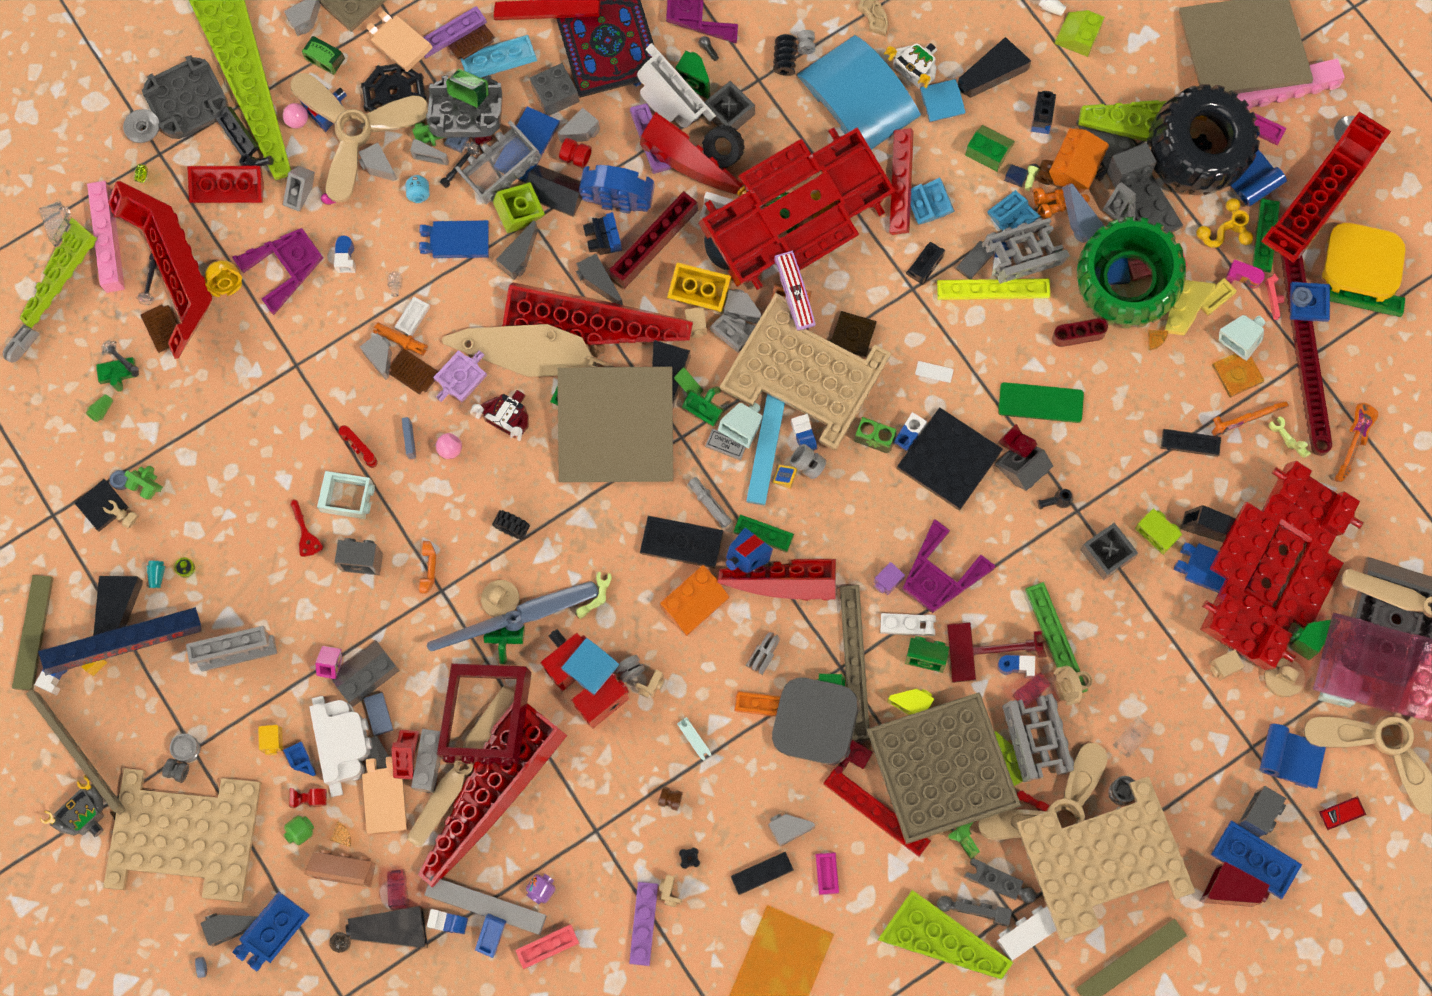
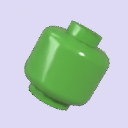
M298 815L285 824L284 830L286 833L283 836L289 844L301 845L313 836L314 826L306 816Z

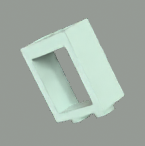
M325 471L317 508L322 513L366 519V514L370 513L371 503L369 501L370 496L374 494L375 485L367 477ZM335 482L365 486L360 511L330 506Z

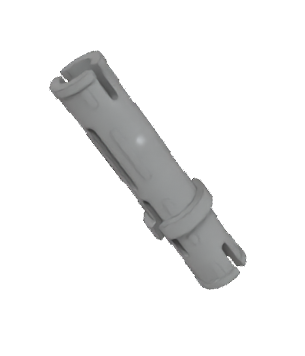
M697 477L691 479L687 485L693 490L697 500L705 505L722 528L727 527L732 520L712 497L711 491L706 489Z

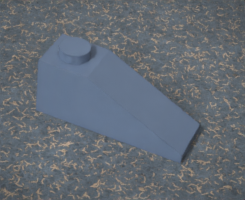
M1071 183L1062 187L1074 237L1084 243L1104 225Z

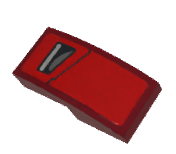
M1358 796L1319 811L1327 831L1367 815Z

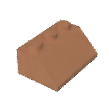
M320 850L319 853L313 852L304 872L305 875L315 879L371 888L376 864L370 862L371 858L359 856V859H352L350 854L339 853V856L331 855V851Z

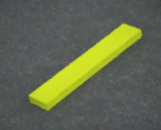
M1050 278L1014 279L1001 284L998 279L937 280V300L1050 298Z

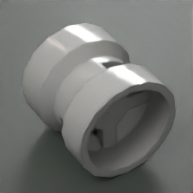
M802 30L797 33V41L799 42L797 45L798 53L807 55L815 52V43H813L815 33L813 31Z

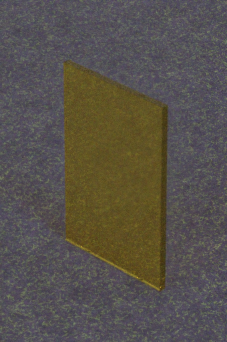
M767 905L729 996H809L834 934Z

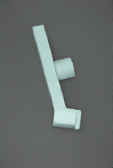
M687 717L677 723L703 761L706 760L704 754L707 753L710 757L712 756L710 750Z

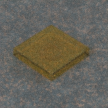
M1235 353L1212 364L1230 398L1265 381L1251 356L1246 361Z

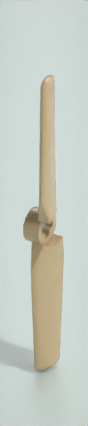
M1351 569L1344 571L1342 576L1343 585L1406 611L1423 612L1424 615L1432 618L1431 607L1428 606L1432 603V597L1425 598L1413 589Z
M506 686L501 688L465 739L463 748H483L485 742H488L492 735L490 733L492 728L513 703L515 694L513 689ZM455 761L454 768L440 780L407 836V839L412 844L422 846L460 793L465 777L472 774L475 762L467 764L468 770L464 769L461 771L459 765L465 763Z

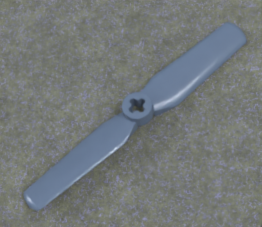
M592 581L529 600L516 606L517 611H510L505 615L502 614L429 641L427 648L429 651H435L503 627L509 631L519 630L526 622L541 619L596 597L598 589Z

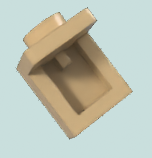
M655 670L648 687L637 682L635 685L638 690L637 693L647 698L649 695L654 697L657 690H661L665 683L663 673Z
M666 875V878L662 879L659 891H662L661 900L665 901L664 905L676 907L677 904L681 905V899L671 897L675 877Z

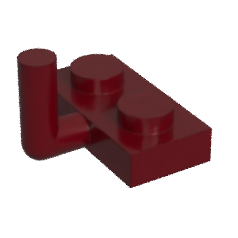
M852 739L850 745L851 752L835 768L836 773L841 774L849 762L864 769L874 751Z

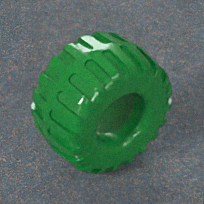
M1125 217L1120 222L1115 219L1110 221L1106 227H1100L1087 241L1078 259L1077 282L1083 302L1087 308L1090 307L1093 310L1094 316L1106 319L1107 323L1112 326L1116 323L1121 324V328H1130L1133 325H1137V328H1140L1150 322L1158 321L1179 300L1185 286L1186 259L1183 257L1181 244H1177L1175 241V235L1171 231L1166 233L1163 230L1164 226L1156 222L1153 225L1148 223V218L1141 217L1140 221L1133 220V217ZM1124 258L1140 260L1147 265L1151 272V286L1144 294L1138 297L1127 298L1118 295L1108 283L1107 274L1113 263ZM1097 266L1101 268L1100 283L1095 274Z

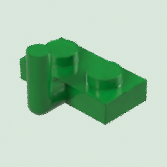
M133 357L126 358L128 362L136 366L135 359ZM119 360L96 365L98 382L100 384L110 383L118 392L123 390L122 380L134 378L131 372Z
M716 386L709 389L705 397L691 390L682 407L711 426H715L724 409L711 402L714 395L721 392L720 387Z
M525 626L516 631H509L503 627L484 634V643L499 644L500 664L507 663V644H523Z

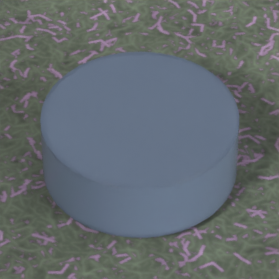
M1305 287L1297 288L1292 294V302L1298 307H1305L1312 300L1311 291Z
M122 470L115 471L110 476V484L116 490L126 489L125 484L128 477L124 476L126 472Z
M196 958L197 977H206L207 965L205 958Z

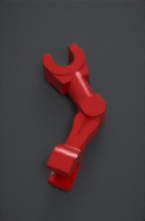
M1024 791L1017 792L1019 801L1034 806L1038 811L1048 810L1049 804L1034 799Z

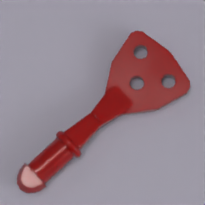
M293 499L290 502V506L293 509L295 520L298 521L301 528V538L299 541L300 556L315 555L323 550V545L317 537L307 530L299 502Z

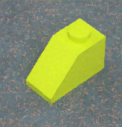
M913 689L890 695L887 702L906 714L911 715L929 709L934 698L925 689L921 691Z

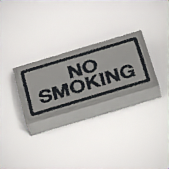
M712 429L705 445L706 448L740 461L746 450L745 446L715 429Z

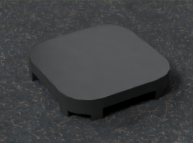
M190 55L185 57L187 61L156 76L153 73L147 76V81L142 89L143 96L151 111L158 117L160 122L158 125L163 133L172 139L187 137L217 122L216 117L226 106H229L226 95L205 59Z
M448 75L441 76L442 80L430 84L428 113L426 117L428 129L433 135L444 138L486 137L494 134L499 129L503 102L501 83L493 80L490 75L484 77V80H487L489 95L479 107L472 106L448 94L446 85Z
M809 678L790 680L782 691L773 726L772 740L774 746L779 752L789 757L835 766V764L842 762L851 752L852 736L858 711L861 708L857 695L851 689L842 685Z

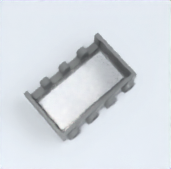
M511 120L508 124L512 129L505 135L501 132L496 133L495 137L498 141L491 147L488 144H484L481 147L484 153L477 159L471 155L467 159L470 165L463 171L458 166L455 167L461 177L486 205L494 200L498 191L508 189L513 181L522 177L525 171L531 166L536 165L542 157L534 145Z

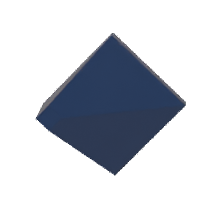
M1011 164L1004 181L1022 187L1028 170Z

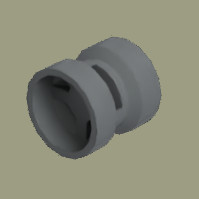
M169 758L163 767L162 776L166 778L172 777L175 781L183 783L189 772V764L177 763L176 760Z

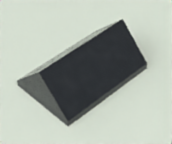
M540 165L530 171L526 183L531 182L540 204L574 217L582 201V196L579 192L581 181Z

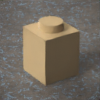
M704 308L685 309L686 320L693 321L691 336L693 338H700L706 335Z
M1235 649L1214 659L1210 663L1211 672L1219 680L1233 675L1245 667Z

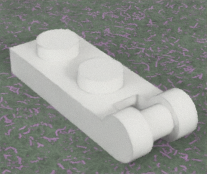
M881 613L880 634L935 636L934 623L936 622V616ZM920 622L926 623L925 629L920 628Z

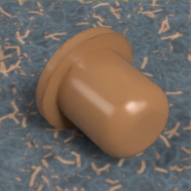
M602 344L591 346V353L594 357H599L600 354L605 352V346Z

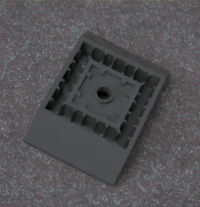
M1366 558L1363 574L1413 589L1425 598L1432 597L1431 576L1374 558ZM1358 591L1338 664L1350 671L1405 688L1417 666L1429 660L1432 649V618L1427 617L1423 612L1406 611ZM1392 615L1400 617L1401 623L1399 625L1392 622Z

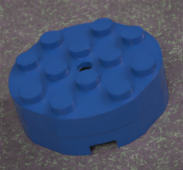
M596 165L595 170L590 171L589 166L583 168L579 187L582 200L601 205L604 210L618 208L620 212L630 214L631 211L647 212L651 208L655 183L650 177H646L645 181L638 178L639 172L609 165Z

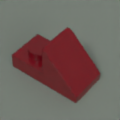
M1017 424L1011 427L998 441L1003 447L1024 458L1038 445L1035 439L1023 434Z

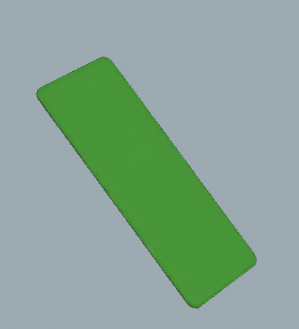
M682 368L674 377L687 394L691 390L698 394L703 392V389L685 368Z

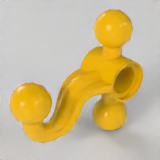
M1230 198L1226 202V209L1232 212L1233 216L1231 220L1220 225L1216 240L1209 238L1211 230L1207 226H1200L1196 231L1197 237L1203 240L1206 246L1211 248L1222 245L1227 229L1240 233L1238 239L1242 245H1249L1254 239L1253 234L1246 229L1249 215L1245 211L1239 210L1241 205L1240 201L1236 198ZM1236 219H1240V220H1242L1244 223H1243V224H1238V223H1236L1235 220H1236Z

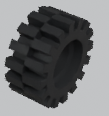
M504 510L498 511L492 523L499 531L520 540L524 539L530 527L529 523Z

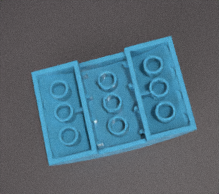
M856 35L797 74L817 101H821L841 125L843 133L847 134L858 127L871 150L894 135V130H901L921 116L910 94L888 64L872 47Z

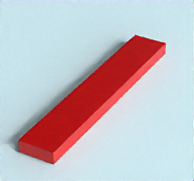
M601 0L496 1L493 18L496 21L597 17L600 15Z
M835 768L824 781V786L916 856L920 857L931 842L930 839L924 838L906 844L896 814L843 773H836Z

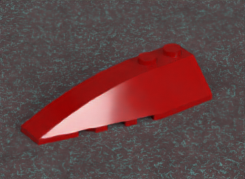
M655 112L641 135V147L655 155L660 162H665L682 174L700 183L737 195L743 184L725 168L721 170L713 157L708 158L702 152L703 148L699 145L694 146L689 141L690 137L685 132Z
M793 559L788 564H781V561L773 562V566H761L749 573H744L738 567L735 570H730L729 568L719 569L718 583L741 591L775 598L802 599L805 601L822 599L827 601L836 599V559Z

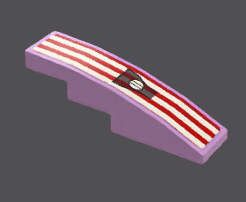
M793 251L776 255L775 262L797 331L815 326L810 302Z

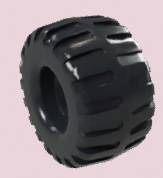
M1201 84L1197 87L1191 86L1170 98L1161 107L1150 125V135L1147 138V144L1151 147V152L1156 160L1154 170L1157 174L1161 173L1165 177L1163 181L1167 185L1172 183L1176 186L1175 190L1182 193L1188 190L1190 195H1200L1201 193L1209 195L1238 181L1256 158L1255 153L1259 150L1260 141L1257 140V137L1260 135V128L1255 126L1254 122L1257 120L1254 112L1250 113L1248 110L1249 104L1245 99L1243 101L1237 98L1238 94L1235 91H1224L1225 87L1221 85H1215L1212 88L1210 84ZM1198 116L1207 117L1222 130L1228 143L1225 151L1218 154H1210L1196 146L1190 134L1191 123L1194 118Z

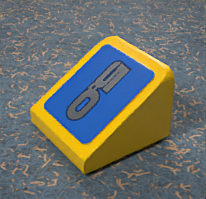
M779 465L773 483L791 489L797 469Z

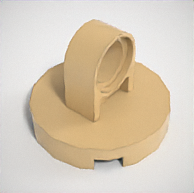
M506 580L490 582L481 594L483 609L491 617L505 615L510 611H517L516 606L520 605V596L517 588Z
M1281 658L1275 669L1265 670L1264 679L1268 690L1274 695L1283 698L1293 696L1303 688L1305 674L1301 665L1295 660L1291 663L1285 658Z
M1068 665L1059 667L1054 671L1057 680L1053 681V685L1061 701L1065 700L1067 702L1065 705L1067 706L1079 703L1082 691L1092 685L1091 675L1085 671L1076 673ZM1079 676L1085 678L1086 686L1081 685Z

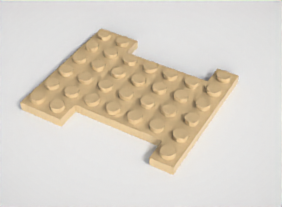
M775 293L721 383L720 390L752 407L763 391L808 414L810 417L827 425L819 442L836 451L891 357V353L874 345L868 357L864 360L807 329L797 331L786 298Z
M124 768L119 801L125 807V811L122 814L116 813L103 888L125 890L128 871L131 870L205 878L202 898L243 902L262 783L221 778L218 798L143 790L146 771Z
M1149 776L1129 783L1136 801L1134 804L1065 828H1061L1055 809L1016 823L1060 941L1100 927L1093 907L1164 881H1168L1175 900L1195 893Z

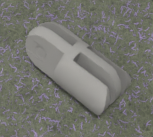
M23 324L4 348L2 353L4 359L11 363L18 361L37 339L39 333Z
M772 632L768 633L761 645H757L746 666L752 667L754 671L759 670V674L763 675L774 656L773 652L780 641L779 636H774Z

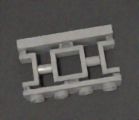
M1039 218L1033 223H1023L1014 229L1009 227L1000 233L992 232L985 237L986 239L981 244L982 247H986L987 253L995 251L1001 262L995 268L996 272H999L997 279L1000 284L1062 265L1070 256L1068 251H1062V245L1054 247L1048 236L1054 229L1053 226L1049 225L1051 223L1050 218L1044 220ZM1039 231L1037 235L1040 240L1036 241L1033 233ZM1008 241L1006 245L1009 250L1005 251L1002 242ZM1027 241L1032 254L1023 257L1017 244ZM1044 247L1047 256L1041 257L1043 253L1040 248ZM1009 257H1013L1016 265L1010 267L1012 263Z
M265 626L186 644L189 663L191 665L197 663L202 672L277 654L275 637L273 635L268 636Z
M1052 693L1036 698L1038 707L1025 709L1023 700L1009 701L1002 706L1023 783L1044 777L1041 768L1055 766L1057 775L1067 774L1074 770V761L1068 750V740L1064 736L1062 729L1063 722L1058 715L1057 701ZM1045 711L1048 721L1039 722L1037 712ZM1029 714L1032 724L1024 726L1021 716ZM1044 727L1048 745L1035 747L1031 730ZM1056 749L1058 760L1050 761L1048 751ZM1040 752L1042 763L1034 765L1032 754Z

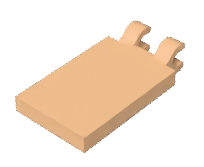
M385 11L378 15L384 23L379 30L372 23L365 27L373 37L371 39L372 43L406 72L433 48L426 39L398 16L392 19Z
M386 757L387 768L377 769L376 759H366L368 773L362 774L367 834L408 829L404 780L393 778L392 757Z

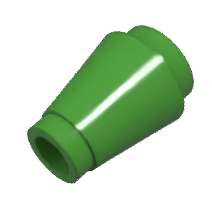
M104 394L87 408V416L95 422L103 420L113 403V399Z

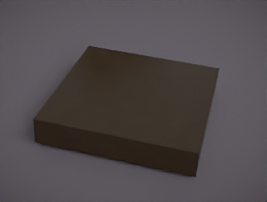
M841 311L831 342L853 354L866 357L877 321Z

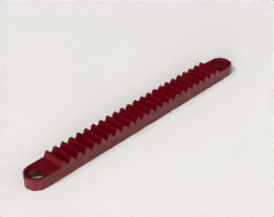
M1281 255L1285 291L1287 292L1286 298H1288L1287 305H1289L1288 312H1290L1291 282L1307 283L1303 256L1293 263ZM1291 320L1295 354L1297 356L1296 361L1298 362L1297 368L1299 369L1298 375L1300 376L1299 382L1301 383L1304 412L1306 413L1305 419H1307V433L1309 434L1310 445L1314 454L1323 456L1332 448V437L1313 321ZM1317 442H1325L1327 448L1320 450L1317 447Z

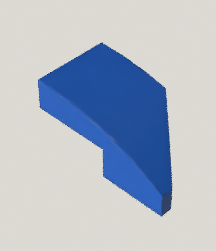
M302 741L283 750L291 768L311 776L316 775Z

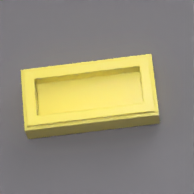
M1225 278L1215 285V289L1207 297L1204 306L1201 307L1208 316L1237 292Z

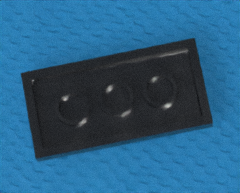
M648 516L640 554L698 566L704 565L705 567L716 569L723 530Z

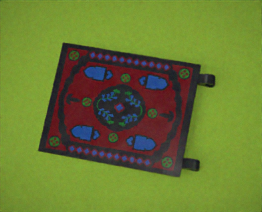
M601 0L600 15L597 17L556 18L579 98L640 82L637 73L652 58L646 51V48L651 43L654 45L641 0Z

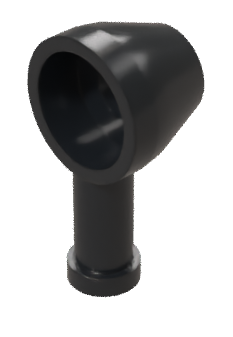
M244 154L239 162L241 166L273 165L274 160L272 156L257 159Z
M1060 489L1055 493L1054 497L1037 500L1039 509L1055 504L1060 508H1068L1073 503V494L1068 489ZM1062 494H1067L1068 498H1063Z

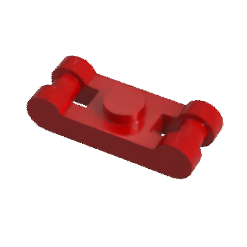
M342 425L339 428V434L343 440L352 443L350 447L357 455L359 453L363 455V459L368 467H376L378 461L370 449L348 426Z

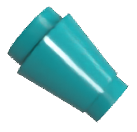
M148 561L146 569L149 588H161L166 568L164 561Z

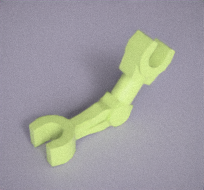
M1281 416L1277 418L1280 426H1276L1273 421L1269 423V428L1281 434L1288 448L1295 449L1303 458L1311 454L1305 448L1308 446L1305 441L1296 442L1283 428L1285 426L1284 418Z
M598 572L596 576L597 587L599 588L598 597L588 605H584L576 610L575 613L579 619L586 616L589 611L605 603L606 589H608L612 578L610 573H608L607 580L603 581L600 578L601 572Z

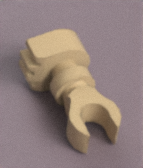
M109 500L114 505V509L109 511L103 507L104 511L117 516L119 521H123L122 525L129 529L139 515L135 512L127 515V511L124 509L120 510L116 502Z

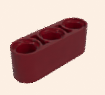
M1102 318L1059 325L1055 328L1052 342L1058 347H1065L1102 340L1108 330V323ZM1094 327H1100L1103 331L1097 332ZM1076 330L1083 331L1084 335H1078ZM1062 333L1066 338L1061 339L1057 334Z

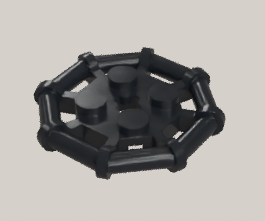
M397 63L375 66L376 69L365 82L361 83L364 99L363 108L369 112L376 110L377 108L374 106L377 104L384 106L409 96H420L425 100L427 99L422 73H417L413 69L406 72ZM396 71V73H393V75L390 76L388 74H384L386 72ZM402 72L406 73L411 78L407 79L406 77L401 75ZM379 75H380L381 78L378 80V82H377L376 84H373L374 81H375V80L379 77ZM414 83L417 86V93L412 92L411 85ZM397 89V93L391 95L390 90ZM370 90L375 91V98L372 100Z

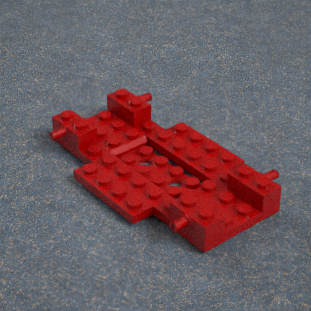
M835 127L831 128L828 132L833 141L813 154L810 153L801 138L738 176L747 193L718 209L715 208L711 200L704 203L710 214L701 219L698 224L707 239L712 238L730 268L727 272L736 287L745 282L752 281L756 290L762 288L763 285L758 276L776 264L775 256L793 251L799 270H802L860 235L851 221L852 217L870 208H874L879 217L886 213L880 203L893 194L895 189L858 127L843 136H839ZM818 172H821V175H819L818 177L807 182L806 184L802 185L801 187L797 188L796 190L792 191L786 196L780 198L779 200L775 201L774 203L770 204L764 209L760 208L764 204L780 196L781 194L785 193L786 191L790 190L791 188L795 187L801 182L807 180L808 178L812 177ZM813 190L820 192L821 197L819 200L811 198ZM838 200L839 203L780 239L778 238L779 234ZM787 209L790 213L789 218L783 219L780 216V210Z
M1298 461L1287 463L1283 470H1280L1278 467L1273 469L1272 474L1277 476L1278 480L1262 511L1249 502L1243 504L1210 567V570L1226 580L1214 603L1212 604L1206 600L1202 605L1209 612L1200 630L1230 649H1235L1238 654L1264 670L1275 669L1282 657L1291 663L1295 660L1296 655L1286 650L1292 634L1288 632L1292 622L1304 628L1308 623L1315 621L1344 562L1328 553L1336 536L1343 535L1350 523L1358 529L1364 524L1363 521L1354 517L1360 503L1358 499L1345 491L1336 493L1312 478L1310 476L1312 470ZM1304 543H1306V549L1277 606L1273 608L1272 605L1277 600L1281 587L1286 583V578L1291 568L1294 567L1295 560L1299 552L1302 551ZM1280 545H1285L1287 547L1286 555H1281L1279 553L1278 549ZM1263 578L1270 580V587L1268 589L1264 588L1261 584Z

